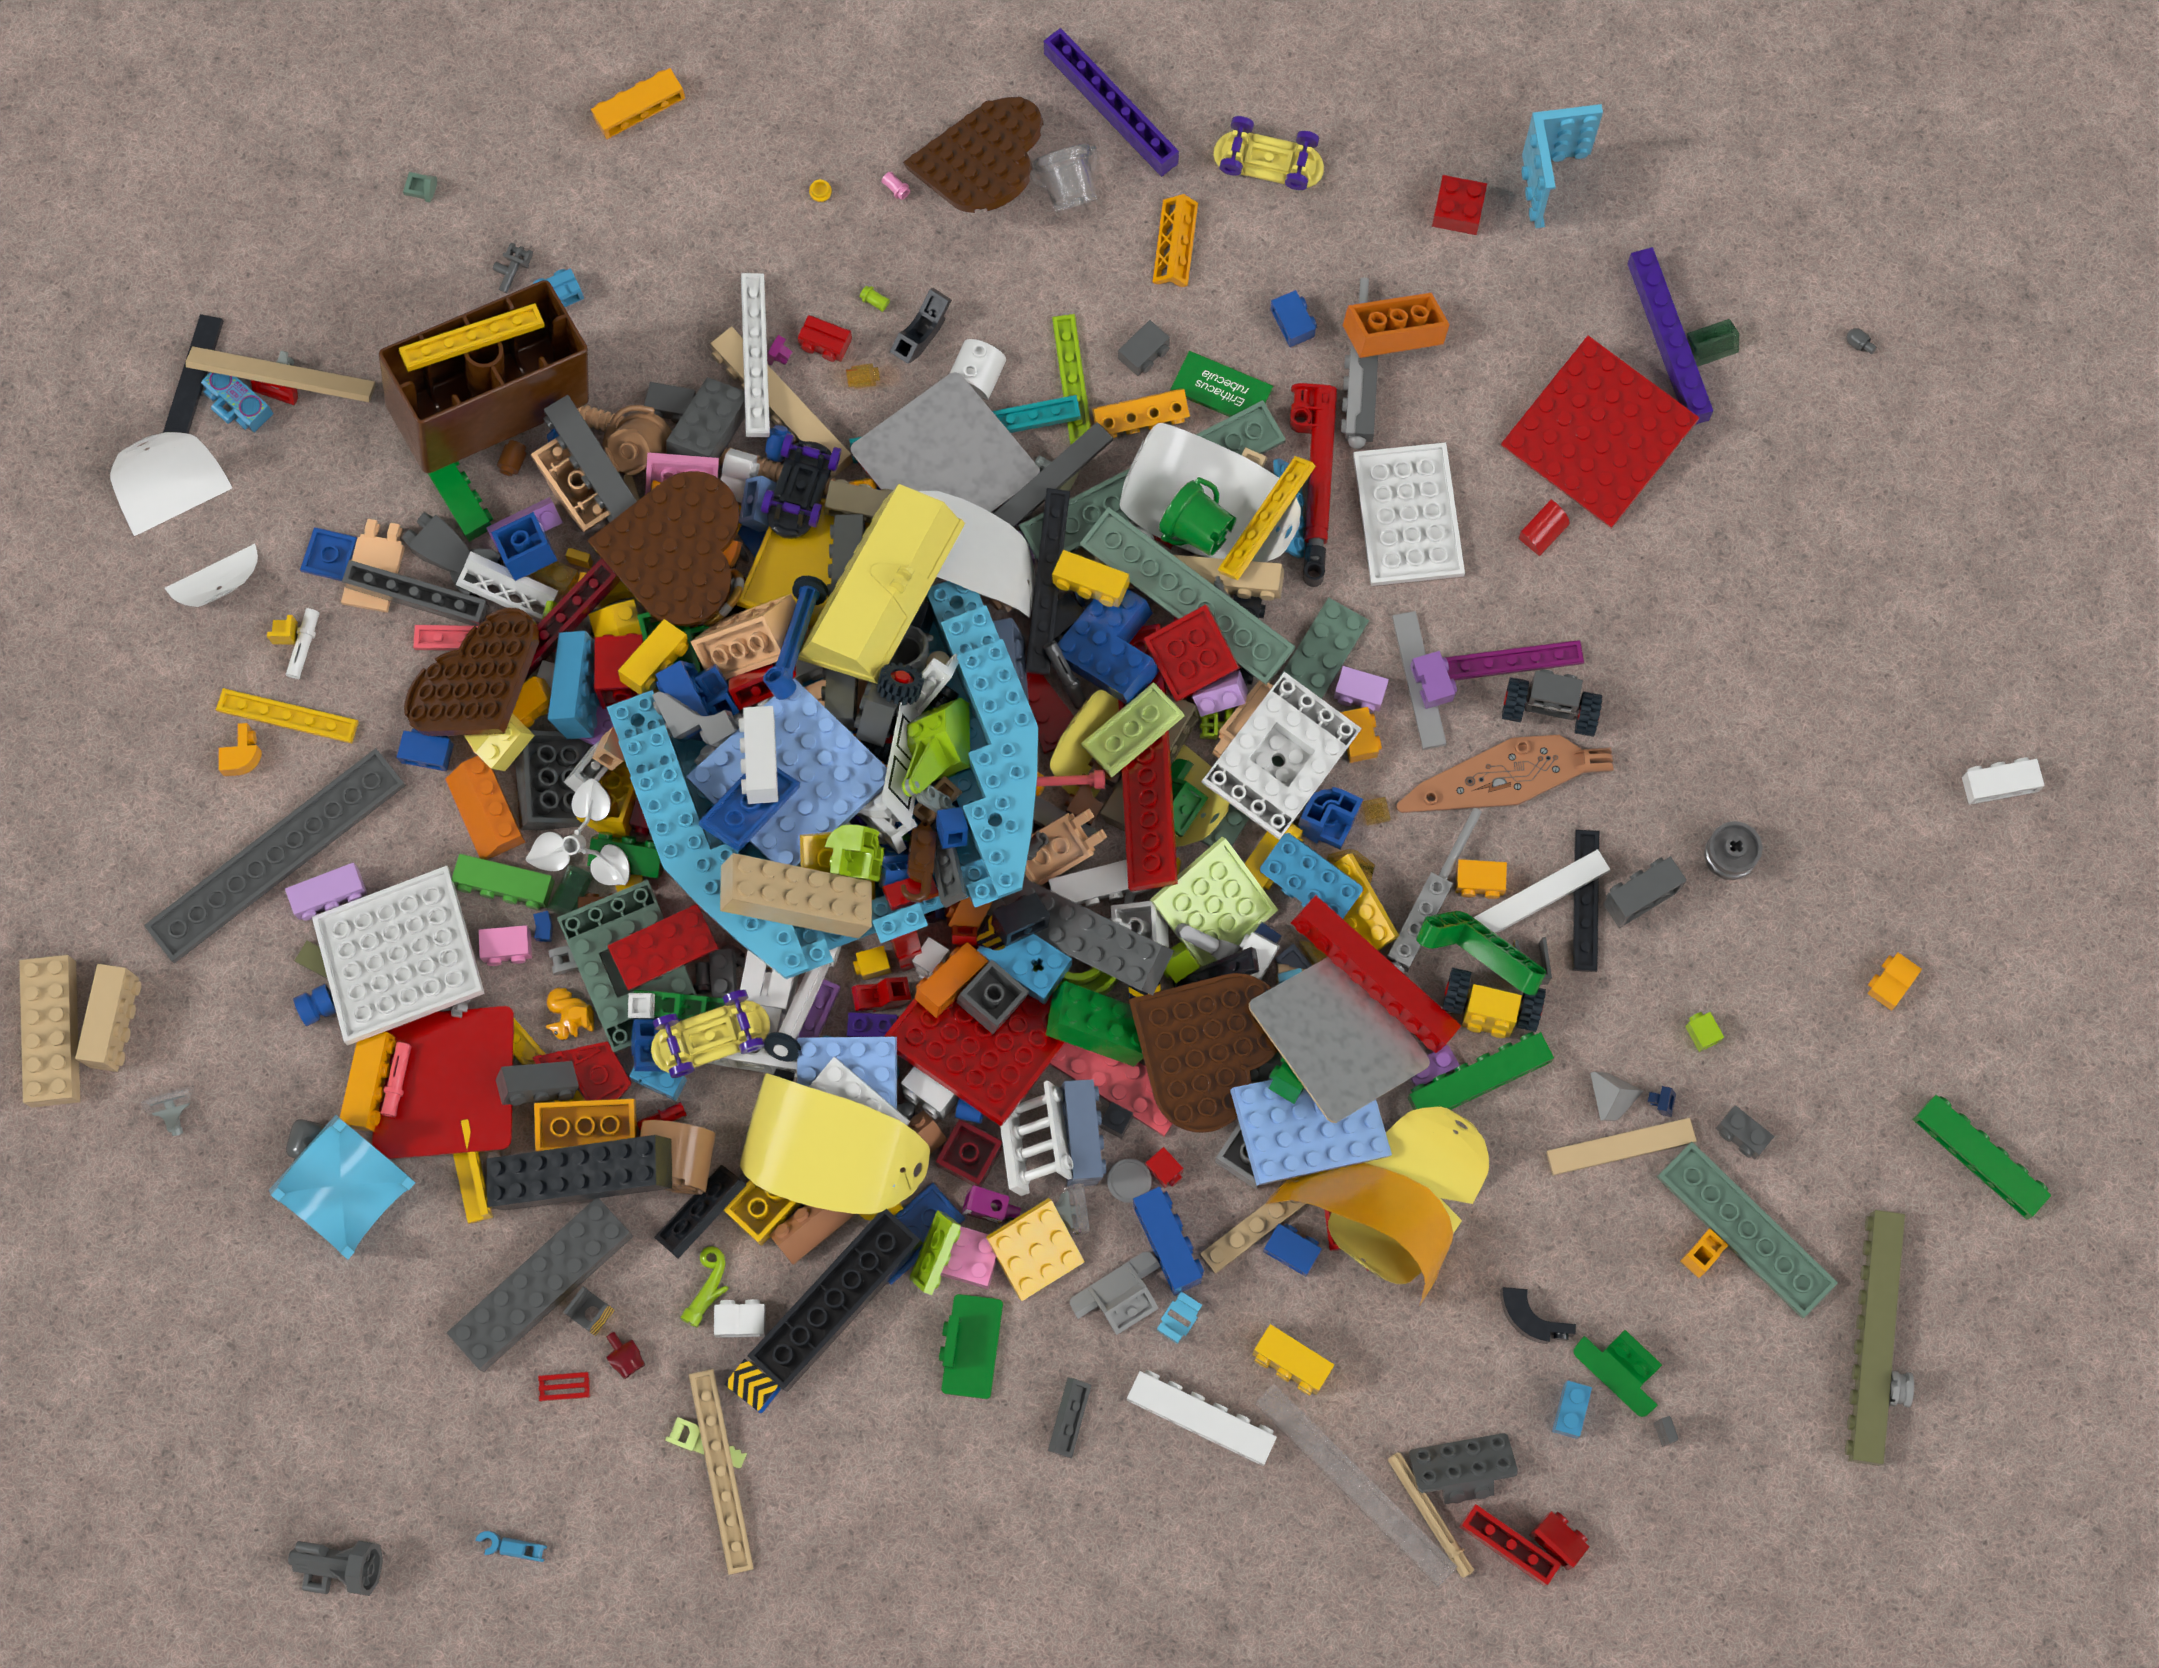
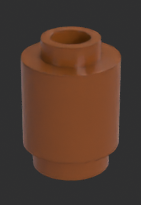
M509 440L508 444L504 445L497 462V467L502 474L512 476L519 473L526 456V446L514 440Z

